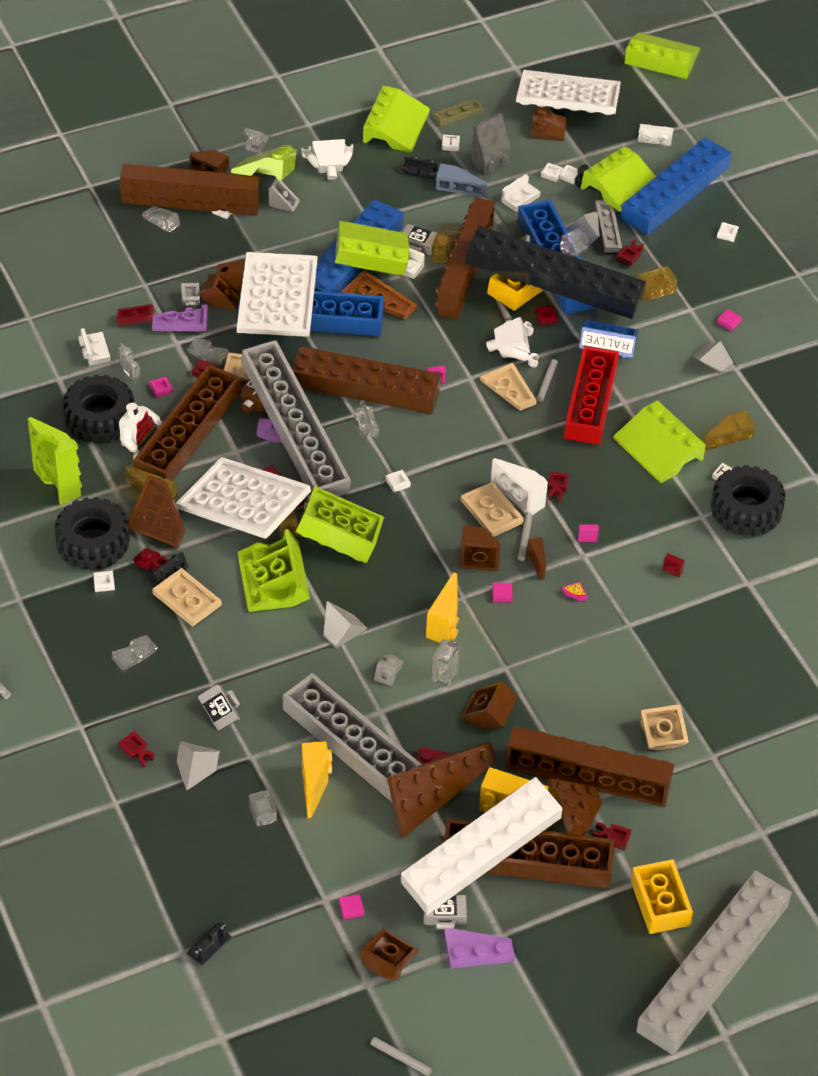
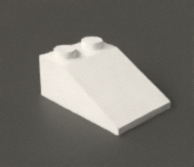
M496 458L492 460L491 482L495 483L515 507L524 514L531 513L532 515L545 507L548 482L543 476H540L533 470Z

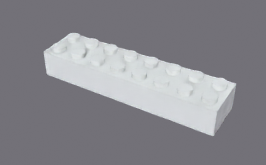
M535 777L401 873V883L424 912L429 914L558 821L562 815V807Z

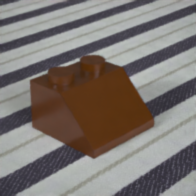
M463 525L460 568L498 571L501 544L483 527Z
M503 681L476 688L460 719L486 730L501 728L506 724V719L513 710L514 703L518 697Z

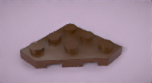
M149 475L128 520L129 530L178 549L186 531L169 485L166 481Z
M550 778L546 785L549 786L548 790L552 797L562 807L561 818L567 832L584 836L591 827L602 805L598 790L594 786Z

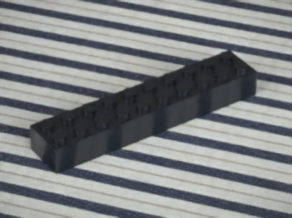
M480 225L467 248L465 259L466 264L632 320L643 297L647 282Z

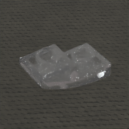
M195 338L187 349V352L196 358L219 366L224 363L229 353L228 349L214 347L211 341Z
M122 343L119 344L121 365L129 378L136 382L140 379V367L133 360L134 354L132 350L125 347Z
M145 635L131 640L128 647L112 652L111 658L123 671L148 658L157 651L158 647Z

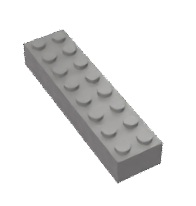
M313 673L283 694V710L320 742L327 741L328 749H331L335 755L389 801L392 802L387 777L422 765Z

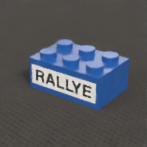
M586 320L582 328L579 348L583 349L584 346L618 351L619 358H633L639 329Z

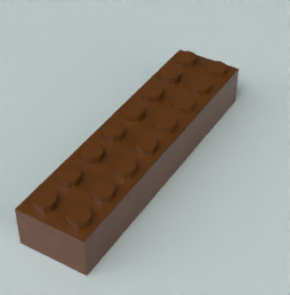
M123 164L120 174L122 203L211 212L221 210L232 214L258 216L260 176Z
M475 197L473 203L469 204L468 215H465L463 221L464 226H461L459 230L460 237L455 240V250H451L450 261H447L445 267L446 273H442L441 285H438L436 289V295H438L435 308H438L437 316L455 320L459 319L478 268L465 263L467 248L479 225L493 229L495 201Z
M300 346L292 367V371L302 389L427 414H433L441 390V373Z
M208 364L134 458V476L147 480L150 475L166 481L170 485L241 393V377Z
M513 726L507 745L505 769L544 779L552 778L594 786L599 792L666 807L674 764L664 760L648 758L647 756L631 754L626 751L609 749L605 746L588 744L584 741H575L566 737H558L545 732Z
M447 819L444 842L472 822ZM542 831L486 873L609 889L615 839Z

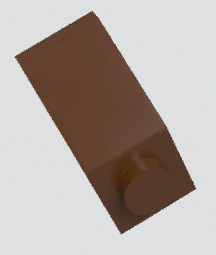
M217 150L191 152L189 154L190 167L197 171L226 173L229 170V156Z
M219 275L204 282L199 295L209 305L233 311L238 310L240 295Z

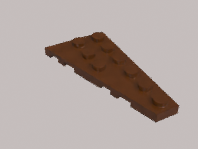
M491 742L476 745L387 777L400 837L405 838L495 763Z

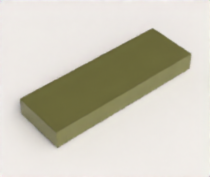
M476 98L433 112V118L441 127L484 113V107Z

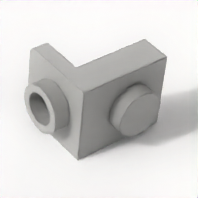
M181 283L182 306L193 308L196 305H200L199 283Z
M384 655L377 663L374 680L392 686L396 674L402 668L403 660L398 659L394 655Z

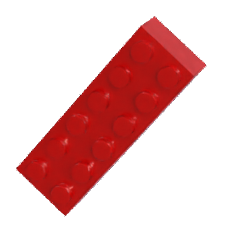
M588 346L583 347L565 423L564 439L601 444L618 368V351Z

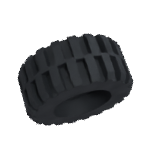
M97 374L93 377L86 376L81 381L77 380L74 386L71 385L68 388L63 401L65 424L70 433L80 440L83 439L84 442L90 443L91 441L94 444H100V442L110 443L111 440L116 441L120 439L119 421L127 412L126 406L134 403L131 389L123 381L120 382V379L116 377L110 378L109 375L99 376ZM94 406L111 407L110 410L95 413L87 411Z
M743 465L740 468L736 466L732 470L728 469L717 478V482L714 484L711 500L712 515L719 525L722 524V527L727 531L730 530L732 534L737 535L738 533L744 537H748V535L755 537L759 536L760 533L762 535L766 534L769 530H773L782 518L786 496L780 480L778 481L774 474L771 475L768 470H761L757 466L749 467V465ZM751 497L762 504L746 505L738 502L735 498Z
M86 497L81 501H73L72 505L68 504L55 520V538L58 553L66 562L69 561L70 565L74 567L79 566L83 570H86V568H90V570H96V568L104 569L109 564L112 566L117 562V559L120 560L125 555L124 552L129 547V525L125 512L116 503H111L110 500L105 498L100 500L99 497H94L93 499ZM88 529H100L107 532L97 538L78 536L79 533Z

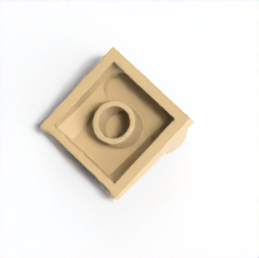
M680 704L640 711V724L644 730L649 750L658 751L678 748L689 743Z

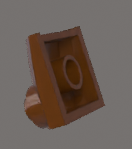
M545 107L536 108L533 113L531 138L564 141L567 117L552 114Z
M383 928L361 949L359 956L362 959L363 965L387 980H397L400 978L402 970L419 952V948L414 947L386 930V928Z

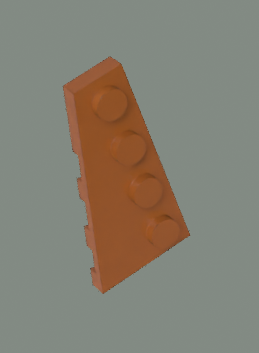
M365 270L341 291V293L384 296V312L402 319H407L417 309L416 303Z

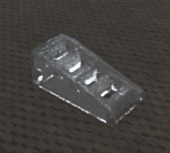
M156 206L151 207L142 214L143 218L166 232H171L180 225L177 213Z

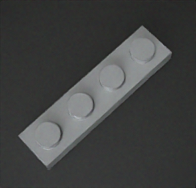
M595 200L594 206L595 211L598 213L603 250L608 253H619L622 250V244L614 207L605 203L604 200Z

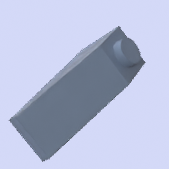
M440 164L436 177V190L486 198L487 182L458 166Z

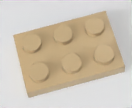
M493 481L461 495V502L479 524L493 537L523 524L524 518Z
M182 568L153 588V594L192 627L222 605L221 600Z

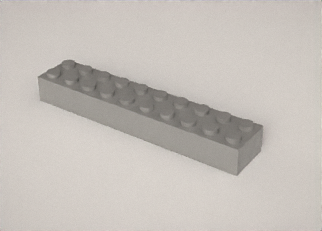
M277 341L242 350L241 364L303 483L310 485L311 492L309 494L311 495L314 486L338 497L348 494L351 479Z
M755 870L640 1016L636 1032L674 1055L789 906L792 892Z

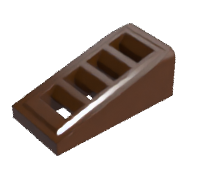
M542 537L529 539L526 553L539 579L544 580L546 561Z

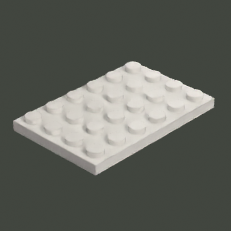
M523 70L516 102L523 105L536 104L539 107L552 106L556 109L569 108L572 111L585 110L589 113L602 112L605 115H611L616 113L621 81Z
M247 252L237 333L310 337L317 256Z
M221 457L176 502V506L179 510L266 539L311 492L310 485Z

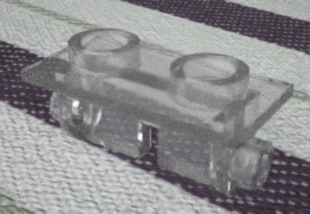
M362 400L355 410V418L357 419L362 438L365 440L367 435L372 437L378 436L379 428L377 422H374L373 409L368 405L365 406Z

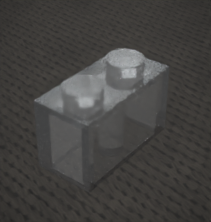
M442 639L433 655L432 681L448 687L452 685L460 668L461 645Z

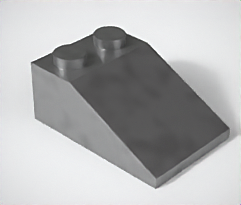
M499 112L475 124L473 127L471 164L485 175L510 162L511 147L502 113Z

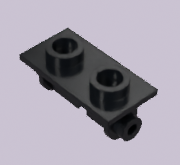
M404 156L405 164H403L402 171H405V173L417 175L418 170H421L420 176L427 178L436 177L438 165L433 160L427 159L425 161L414 156Z
M183 551L177 555L174 554L168 562L157 570H152L149 575L150 580H156L159 585L179 569L186 570L189 568Z
M216 923L186 954L203 966L232 936L225 932L226 926L224 923Z

